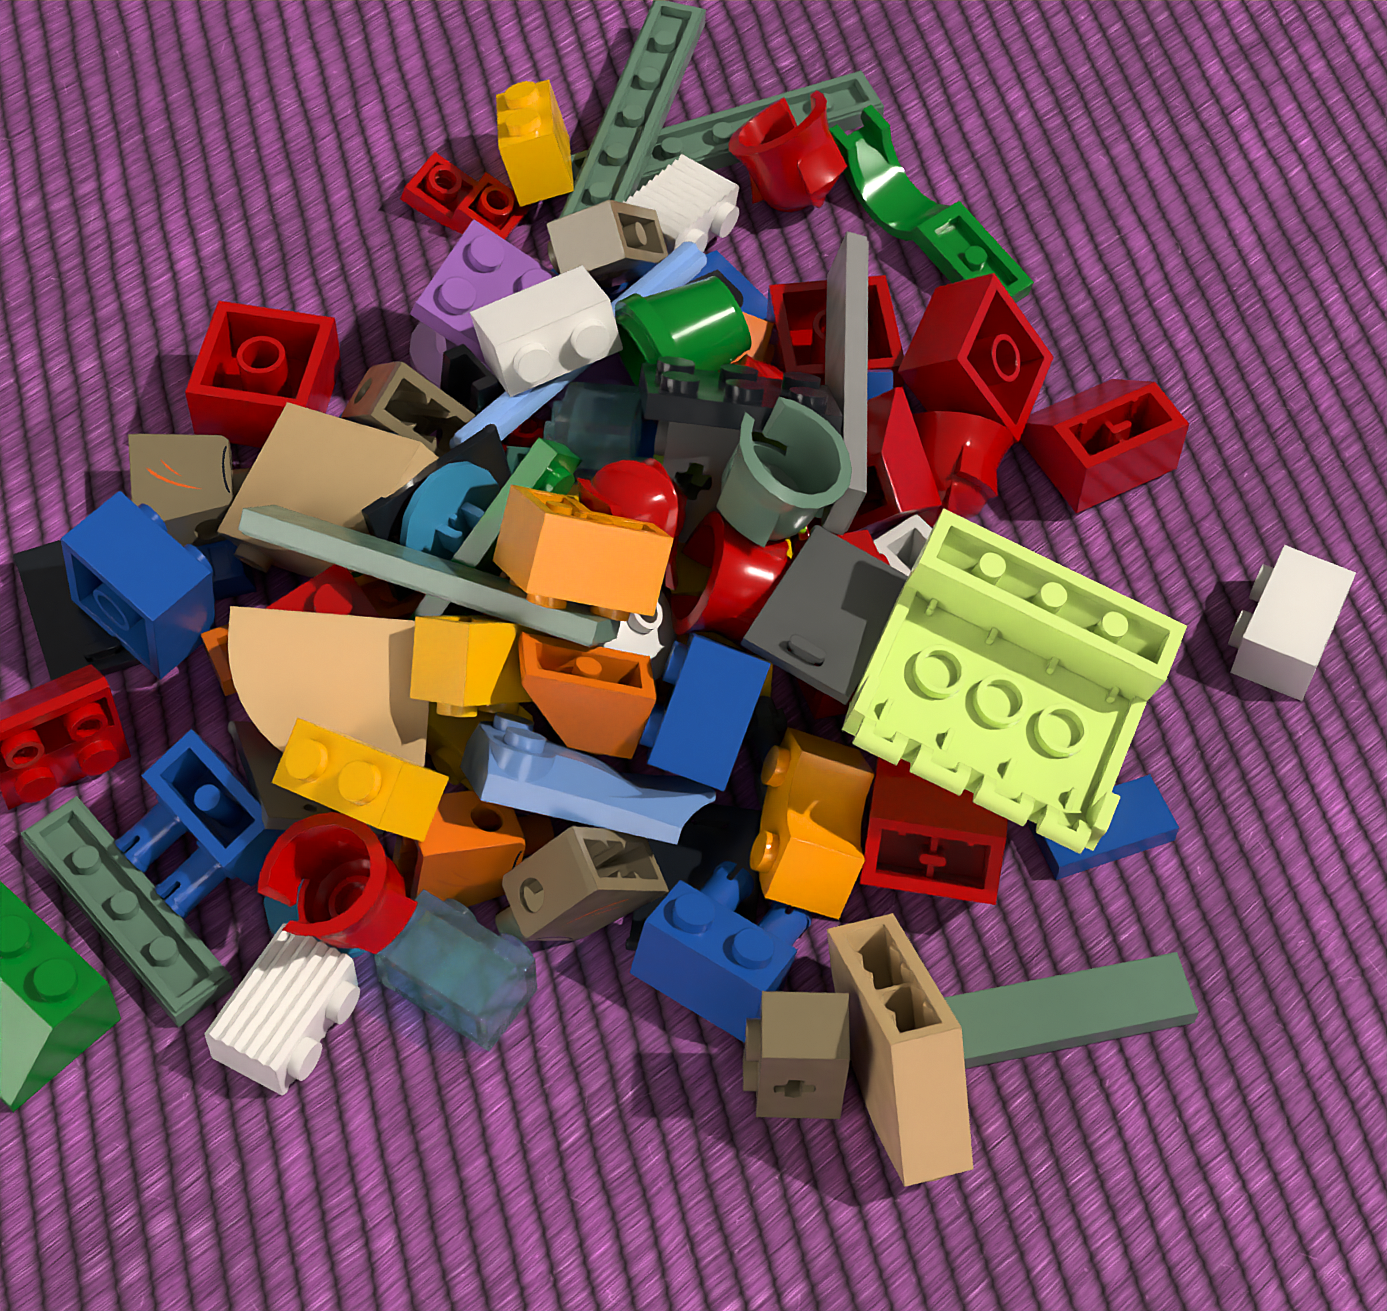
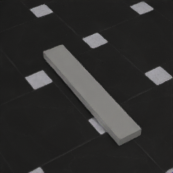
M848 231L827 274L825 385H828L843 415L840 435L849 452L852 475L850 486L844 495L834 503L824 507L821 527L839 535H843L845 531H848L867 493L869 242L866 236Z

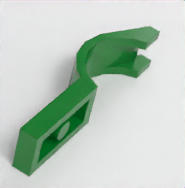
M872 105L862 110L860 119L864 126L847 135L838 124L829 129L847 164L843 172L857 200L870 218L888 234L904 241L913 240L951 283L995 273L1015 303L1029 295L1034 284L1032 279L960 201L952 205L937 204L923 195L909 180L897 159L891 141L890 124Z

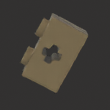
M607 200L546 223L551 239L547 246L548 256L555 271L558 274H563L583 265L600 287L612 288L642 277L668 256L657 212L653 209Z
M762 991L760 1017L746 1018L745 1048L743 1050V1091H756V1117L840 1119L850 1062L849 993Z

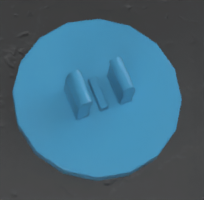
M464 461L449 463L430 474L413 493L403 515L400 545L451 561L500 492L499 485L490 472Z

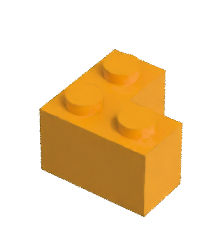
M511 484L492 561L510 577L509 583L511 585L521 588L527 593L526 600L533 604L551 609H566L567 601L591 605L590 612L598 616L616 621H629L630 613L654 617L674 538L653 523L594 512L574 497Z

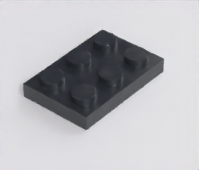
M670 356L659 357L657 364H641L638 388L645 419L741 430V423L746 412L755 420L752 432L762 433L778 398L782 397L796 401L813 410L827 420L839 434L841 432L843 415L828 385L820 384L821 378L802 372L783 373L782 380L758 377V370L737 364L721 365L720 372L695 369V362Z

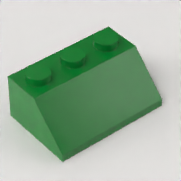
M0 881V1100L12 1112H15L122 1018L108 981Z

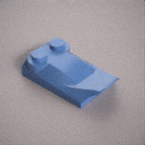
M496 712L493 721L479 722V725L466 743L460 765L466 778L482 801L676 845L681 830L689 818L700 808L716 799V791L712 787L683 776L620 772L611 765L585 752L546 740L544 736L532 732L534 722L521 716L504 712Z

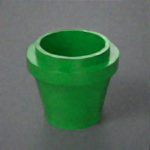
M716 276L645 297L634 293L615 304V321L623 350L619 351L618 354L637 388L639 386L641 364H657L659 357L670 356L688 359L695 362V369L718 372L721 365L731 364L744 352L751 349V335L745 317L730 290Z

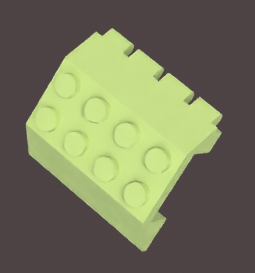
M943 508L895 602L862 679L850 702L842 730L854 735L853 745L895 765L898 764L900 759L906 760L911 763L909 772L959 796L966 789L974 793L973 803L1021 826H1024L1027 820H1030L1037 824V834L1079 854L1082 853L1085 847L1094 851L1101 837L1107 832L1121 797L1112 793L1145 705L1153 694L1166 682L1187 626Z

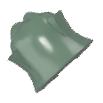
M782 397L778 398L762 433L766 438L786 445V451L772 444L753 441L751 433L755 420L745 412L741 423L740 442L723 471L721 496L716 505L724 518L738 532L762 547H765L768 540L777 541L796 535L814 517L822 518L824 507L834 503L844 495L850 486L852 475L849 452L842 436L835 428L813 410L796 401Z

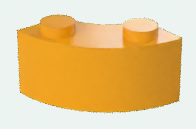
M787 727L780 747L774 745L769 750L761 773L762 783L768 785L762 810L759 834L754 841L750 854V868L759 872L761 889L765 898L839 920L865 861L861 848V822L866 797L875 775L858 749Z

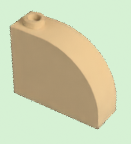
M287 402L217 532L238 547L234 556L254 569L267 573L271 565L296 574L315 577L334 564L242 534V531L238 530L243 508L277 505L370 535L361 510L380 497L386 498L396 492L439 457L420 441Z
M230 606L228 655L234 686L250 719L276 748L284 752L297 718L343 733L424 767L429 701L410 698L415 621Z
M892 913L827 929L835 993H849L850 1058L876 1132L904 1187L922 1182L937 1181L945 1176L973 1170L962 1027L896 917Z

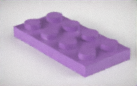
M473 219L416 301L410 315L455 345L459 346L464 343L481 362L486 364L470 312L558 275ZM618 352L595 361L545 404L605 444L614 447L642 403L638 388L629 376Z

